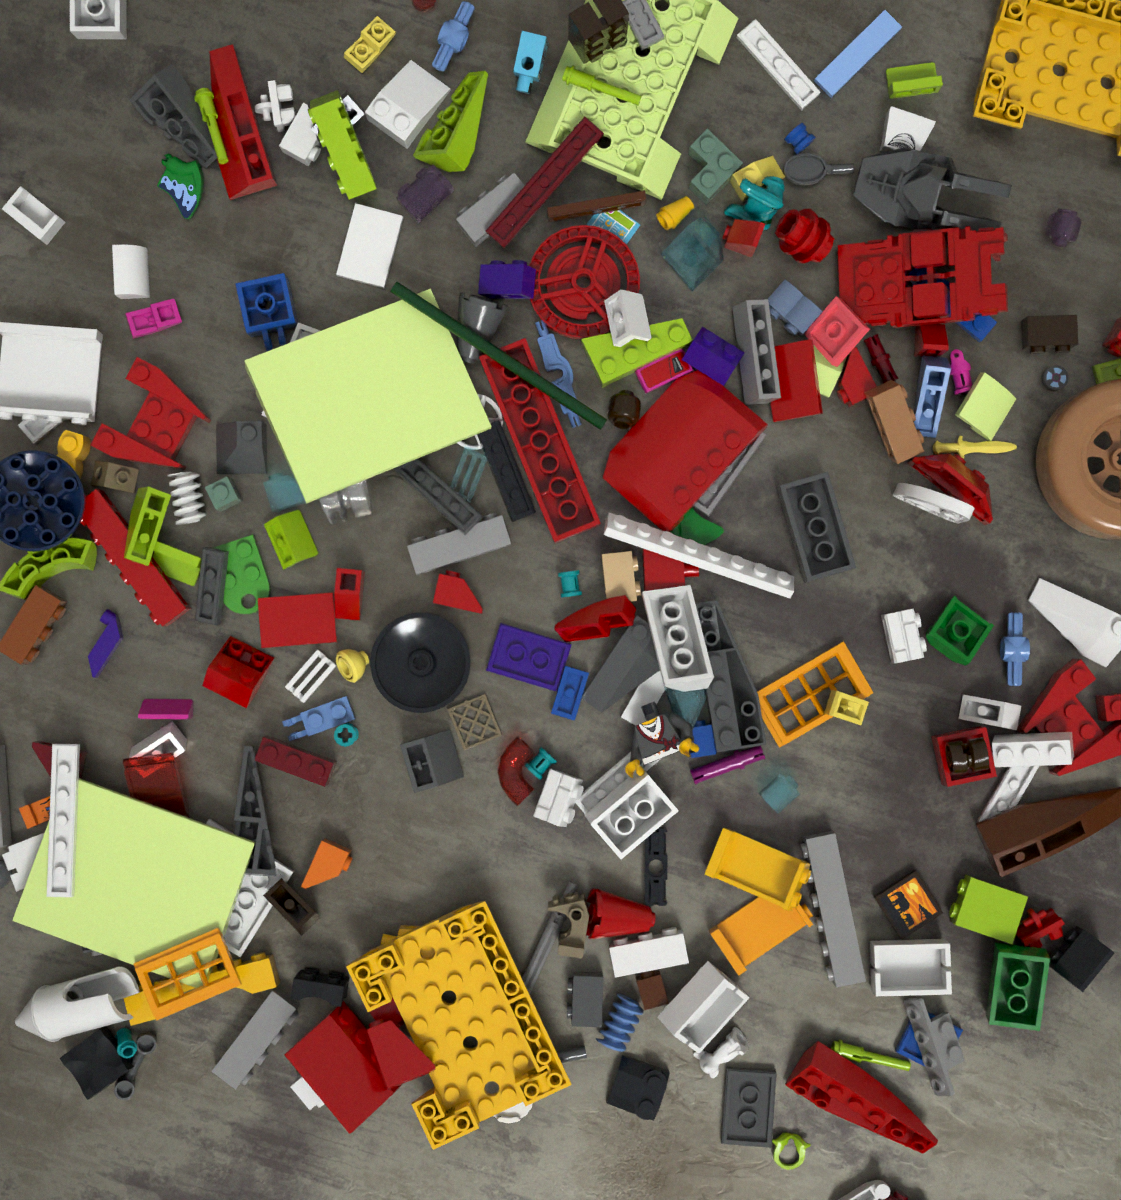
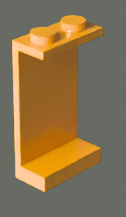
M756 897L709 929V932L739 976L747 971L745 966L802 927L807 925L810 928L813 925L810 920L813 915L805 903L802 906L799 904L797 908L793 907L792 911H786L776 904Z

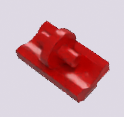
M1032 908L1026 910L1029 917L1022 921V925L1018 927L1016 937L1025 947L1041 948L1040 938L1045 935L1051 940L1062 937L1063 931L1061 926L1065 924L1052 908L1047 911L1043 909L1037 913Z

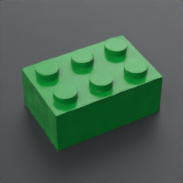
M995 942L986 1007V1017L990 1025L1040 1031L1050 957L1046 949Z

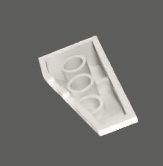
M1041 578L1038 579L1028 601L1047 621H1050L1061 632L1060 634L1065 639H1068L1077 648V651L1082 656L1103 667H1107L1121 650V615Z

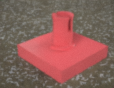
M836 296L804 335L808 339L813 340V345L831 365L838 367L870 328L841 298Z

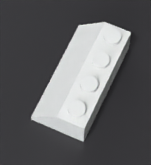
M691 585L643 591L642 598L664 686L682 692L707 689L714 675Z

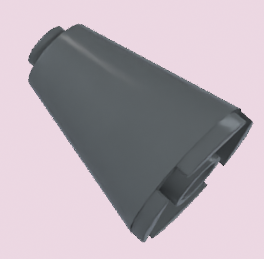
M460 292L458 322L490 342L507 311L508 305L503 304V307L500 308L497 307L498 301L473 294L469 298H464L465 293ZM457 336V349L462 361L475 364V360H480L479 356L484 355V353Z

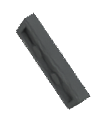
M203 547L195 621L213 625L221 624L229 551Z

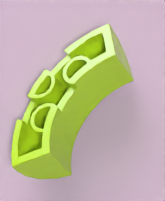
M68 538L62 544L45 551H27V555L17 563L14 562L0 582V591L26 601L35 585L42 586L48 579L58 573L71 569L93 571L97 557L96 545L89 540Z

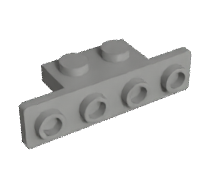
M907 998L904 1000L906 1013L910 1019L914 1037L928 1072L931 1087L935 1095L952 1096L955 1092L947 1070L962 1063L965 1059L949 1013H941L930 1019L922 998Z

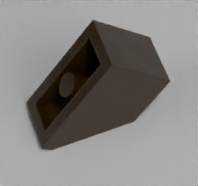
M282 878L263 895L301 936L320 919L317 913Z

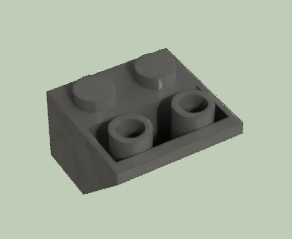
M450 729L400 744L414 793L464 777Z

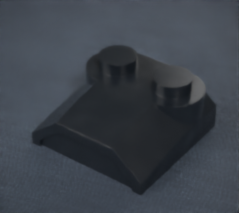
M622 1055L619 1069L606 1103L636 1114L641 1119L654 1121L667 1087L670 1072Z

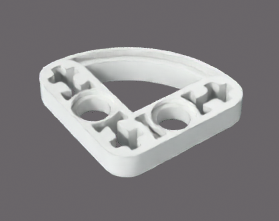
M898 483L893 493V496L897 499L957 524L969 521L975 509L973 506L948 495L907 483Z

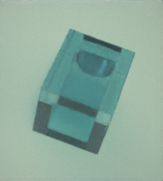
M782 774L778 775L759 792L760 796L777 814L800 795L796 790L799 787L796 781L790 775L785 777Z

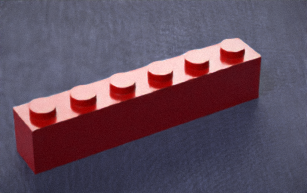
M95 489L85 497V511L81 524L83 526L87 525L92 532L90 534L92 540L98 546L102 545L107 552L105 553L106 559L113 566L117 565L121 573L119 575L128 586L131 584L136 591L134 595L139 603L143 606L146 604L151 611L149 616L156 625L161 624L162 627L169 626L192 609L153 556L149 566L124 558L129 524L104 490Z

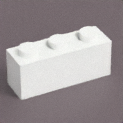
M1072 732L995 735L992 741L995 767L1072 765L1074 758Z
M676 927L663 929L662 934L652 935V932L641 933L637 935L638 938L628 940V937H619L613 939V943L609 944L615 978L689 963L682 930H677Z

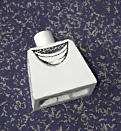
M891 106L885 117L880 151L883 153L902 147L921 151L936 121Z

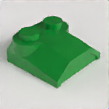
M953 596L934 624L928 628L926 638L931 646L951 661L966 666L971 662L994 625L988 623L960 602L956 596Z

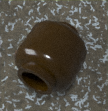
M622 390L612 395L607 412V417L612 422V425L620 429H629L632 425H635L639 421L640 399L628 390Z

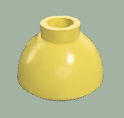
M345 649L337 653L336 664L341 675L347 681L355 683L363 676L366 665L369 664V658L364 651L358 652L352 649Z

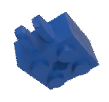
M282 273L235 283L246 333L250 337L262 335L266 351L273 349V343L270 338V333L278 331V340L281 346L288 344L285 330L296 328L298 319L289 278L286 274ZM270 301L272 304L270 309L266 310L263 308L266 306V302Z

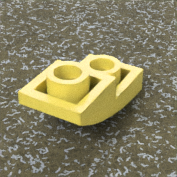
M377 16L361 31L360 38L344 52V58L363 73L386 48L396 32Z

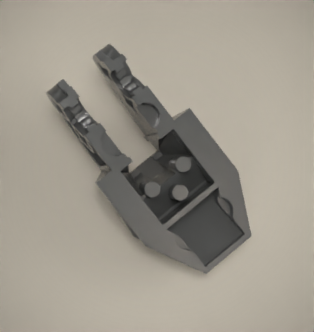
M902 147L862 158L853 196L884 222L891 223L894 226L915 229L931 228V230H937L944 225L965 229V226H970L972 230L978 231L980 228H1000L1002 222L946 210L936 206L941 186L946 185L950 188H960L1009 198L1012 185L958 173L953 159L950 157Z

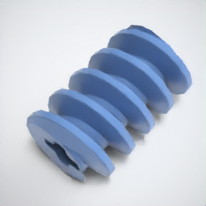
M617 993L621 1003L613 1002L612 1004L617 1009V1012H608L613 1020H604L608 1030L600 1029L599 1032L604 1036V1039L596 1038V1040L607 1048L623 1052L626 1050V1045L623 1042L628 1043L631 1040L627 1033L635 1032L632 1024L639 1023V1018L636 1015H643L644 1010L635 1000Z

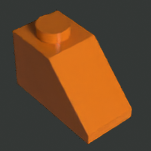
M324 838L318 847L301 887L306 889L339 876L343 870L347 872L353 860L349 856L352 850Z

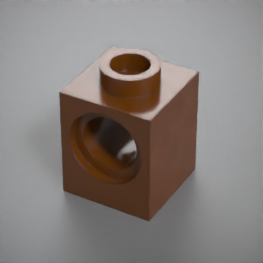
M659 970L641 972L640 976L636 977L644 1010L669 1004Z

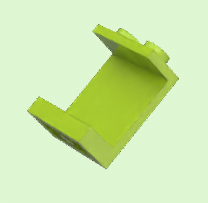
M966 874L965 878L959 881L957 887L959 895L956 903L951 905L949 911L950 922L965 929L1013 944L1028 896L978 880Z

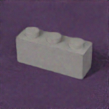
M515 173L510 176L504 175L497 181V187L490 192L489 190L484 191L478 196L477 203L471 207L467 205L457 214L459 216L456 218L457 225L475 247L490 236L486 233L487 228L525 186Z

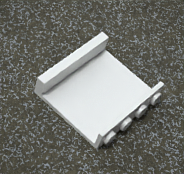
M0 322V334L2 335L0 419L12 420L13 416H19L24 421L37 422V418L47 419L46 422L61 424L63 419L71 420V424L82 426L87 425V422H95L103 334L97 329ZM56 395L69 411H64L55 400L46 408H39Z

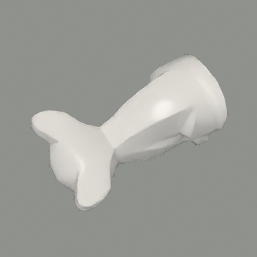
M733 1027L732 1031L726 1035V1040L717 1047L714 1053L702 1050L700 1054L695 1051L693 1055L699 1059L700 1068L703 1072L709 1074L711 1078H715L719 1073V1065L731 1061L737 1055H744L749 1049V1044L743 1033L738 1028Z

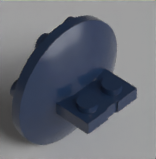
M38 450L21 451L0 461V540L19 550L38 552L54 548L73 535L80 525L85 511V491L75 470L58 456Z

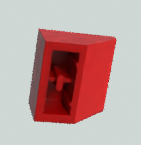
M230 636L208 666L202 686L247 708L257 694L274 658Z

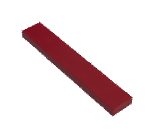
M584 117L487 228L486 233L505 249L601 139L604 133L589 119Z

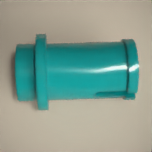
M128 1028L119 1029L116 1032L117 1035H115L118 1043L117 1053L123 1058H131L137 1051V1044L132 1039V1033Z

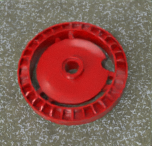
M571 226L549 236L536 250L529 265L536 269L534 297L529 300L534 312L549 329L559 335L580 340L611 333L604 300L620 290V274L615 262L604 252L605 248L609 249L623 266L627 280L626 291L639 293L640 274L637 262L628 246L618 236L596 226ZM586 241L585 246H575L559 254L550 265L547 278L540 279L545 263L555 251L573 242ZM594 242L601 245L600 249L591 247V243ZM585 277L589 279L590 285L586 288H581L577 285V280ZM546 285L547 293L541 294L540 286ZM550 299L559 312L572 319L587 320L589 313L597 312L603 320L592 324H575L565 321L551 311L544 300Z

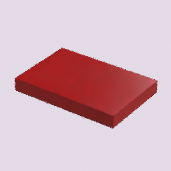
M808 339L774 346L781 398L771 402L773 422L823 414L813 340Z
M333 593L258 598L261 648L337 642Z

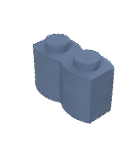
M785 279L768 298L770 317L774 320H777V318L781 319L785 323L784 328L793 336L798 334L802 337L823 312Z

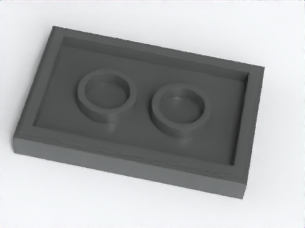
M726 1067L721 1144L772 1147L777 1076L775 1070Z

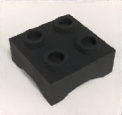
M305 967L293 979L290 999L300 1000L307 997H317L329 1002L333 1006L341 1007L343 999L347 997L350 977H344V973L338 971H329V974L319 973L317 968Z
M107 1026L98 1029L79 1045L60 1057L64 1066L77 1080L87 1100L100 1093L134 1067L128 1058L118 1055V1043Z

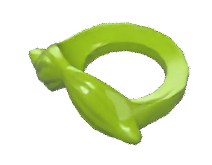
M782 1133L777 1139L772 1140L775 1144L773 1160L783 1169H795L803 1163L806 1148L810 1147V1143H806L798 1134ZM791 1138L794 1140L799 1158L793 1164H784L780 1161L779 1155Z

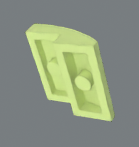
M980 372L955 415L969 424L972 430L988 441H992L1016 398L985 372Z

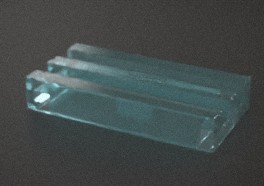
M465 448L450 487L455 491L468 454L472 455L458 493L465 501L471 503L487 459L484 454ZM477 458L481 459L468 496L464 495Z

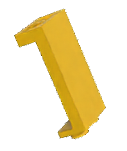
M723 828L704 875L724 881L776 904L786 911H792L793 907L797 908L800 903L802 894L799 892L802 884L808 882L811 870H809L810 863L731 829Z

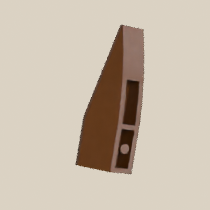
M1121 787L1025 803L976 823L992 868L1000 877L1006 876L1061 852L1113 823L1121 817Z

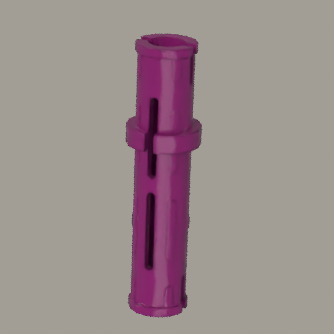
M761 746L752 747L741 752L736 750L733 755L695 769H690L696 785L738 768L743 770L745 769L744 766L762 759L764 760L765 756Z

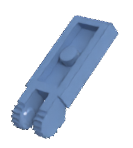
M348 696L301 712L299 716L282 721L284 727H289L296 722L303 721L306 730L297 731L287 736L289 741L306 735H314L356 718Z

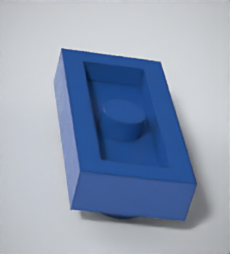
M565 666L551 714L575 721L588 679V672Z

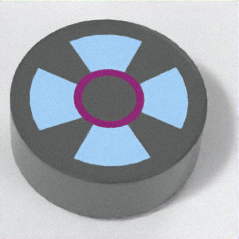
M1051 366L1043 372L1042 384L1050 391H1058L1067 385L1068 373L1061 366Z

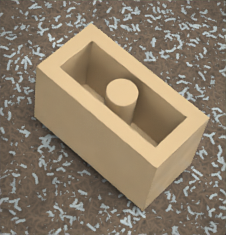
M632 551L602 554L606 599L626 595L631 602L637 601V596H641L640 581H635L634 571H638L637 556L632 557Z

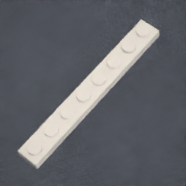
M608 513L605 519L604 535L787 598H791L794 593V576L789 575L787 572L766 567L761 563H754L738 555L725 553L717 548L699 544L694 540L676 536L671 532L650 527L645 523L635 522L622 515Z

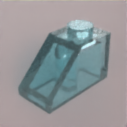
M283 473L274 474L268 477L269 481L263 482L271 510L275 513L306 503L296 480L288 475L283 476Z
M664 686L672 711L688 721L693 730L707 698L705 695L706 689L682 692Z

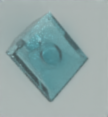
M705 216L690 223L661 253L663 258L691 291H694L724 261L720 233Z

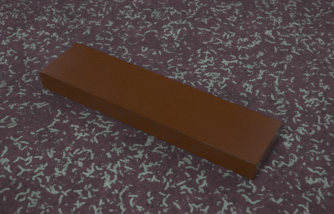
M644 190L547 207L548 222L641 207L646 204V193Z

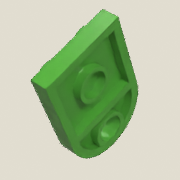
M255 535L214 547L229 551L224 604L230 610L239 614L258 612V598L270 597L271 585ZM247 594H252L256 599L255 606L250 609L243 605V598Z

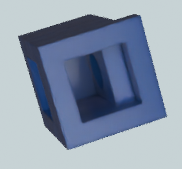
M705 720L690 722L694 736L693 743L699 746L698 752H689L690 757L715 755L716 749L712 724H706Z

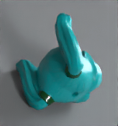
M767 176L762 180V183L767 186V189H764L746 178L742 179L740 189L749 196L745 205L730 204L724 210V214L734 219L765 223L763 230L769 229L772 217L784 205L782 203L783 192L785 191L784 181L778 177Z

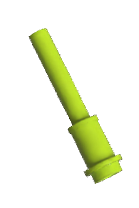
M574 65L565 68L562 81H565L566 85L573 84L588 91L594 89L635 105H639L641 101V95L595 79L596 75L577 70Z
M208 88L198 89L195 92L194 100L199 104L202 120L207 122L219 164H225L229 160L216 121L218 114L213 103L214 94Z
M840 1039L833 1041L831 1045L833 1051L857 1063H861L863 1060L909 1071L911 1067L910 1061L865 1051L862 1046L846 1044Z

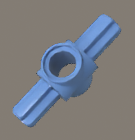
M463 1L454 19L444 22L437 39L440 48L432 63L436 70L444 72L453 53L463 50L469 36V30L466 26L475 10L471 3Z
M1018 612L1008 613L1007 637H1003L1000 641L1001 660L1007 662V684L1009 686L1022 685V662H1026L1030 655L1029 639L1022 637L1023 615Z

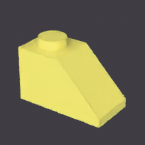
M770 156L755 161L732 174L730 183L743 203L748 200L749 196L740 189L742 179L746 178L750 182L767 189V186L762 183L765 177L774 176L784 179L785 175L774 157Z

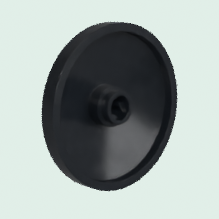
M412 613L395 619L380 632L372 648L370 667L374 683L387 701L405 711L426 713L445 707L462 692L469 678L471 657L465 638L451 622L434 614Z

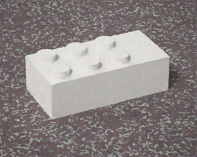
M70 0V32L77 39H127V0Z

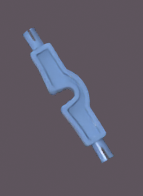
M539 321L536 322L535 325L540 336L537 341L542 353L545 370L547 372L555 370L563 372L561 378L551 383L576 399L572 388L573 372L569 362L561 356L554 334H549L547 326L542 321L543 330ZM560 404L563 414L568 415L572 428L576 427L573 418H575L577 426L582 425L577 414Z

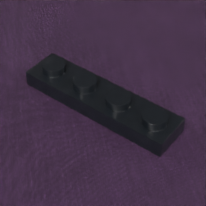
M500 420L490 423L491 429L479 433L477 436L511 522L534 514L536 511Z

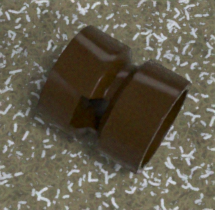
M983 737L967 739L966 743H963L961 740L946 742V760L951 775L967 773L969 768L974 772L988 770L989 755Z

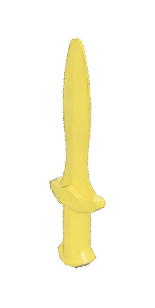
M959 436L957 443H941L937 440L934 442L932 450L935 455L957 453V455L964 459V455L968 453H1004L1015 450L1017 446L1002 441L967 442L962 440L963 436Z

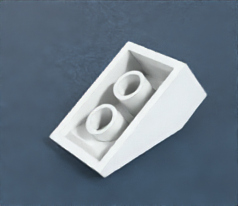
M410 60L377 94L366 109L365 114L369 122L408 149L451 89Z

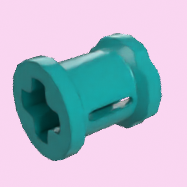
M579 570L557 573L558 577L561 578V598L582 595L578 582Z
M350 723L338 726L334 732L336 743L344 747L354 744L359 737L358 729ZM345 728H348V732L353 735L348 738V742L345 741V737H341V732H344Z
M540 747L539 753L530 763L526 762L525 767L541 780L543 778L542 774L552 764H556L557 761L543 747Z

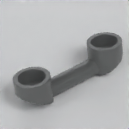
M142 1033L137 1037V1051L131 1061L134 1067L115 1083L114 1094L120 1100H128L134 1095L135 1075L144 1056L152 1053L156 1048V1038L151 1033Z

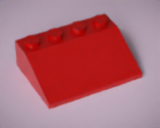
M343 1001L341 1007L336 1006L329 1011L284 1055L350 1134L393 1095L401 1085L385 1090L365 1035L367 1029Z

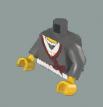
M655 701L642 706L641 709L646 721L635 725L630 762L626 765L625 772L631 778H633L635 770L639 776H643L645 771L640 766L642 762L643 765H647L679 751L685 756L690 757L689 749L698 752L699 746L693 743L694 736L691 724L673 711L660 715Z

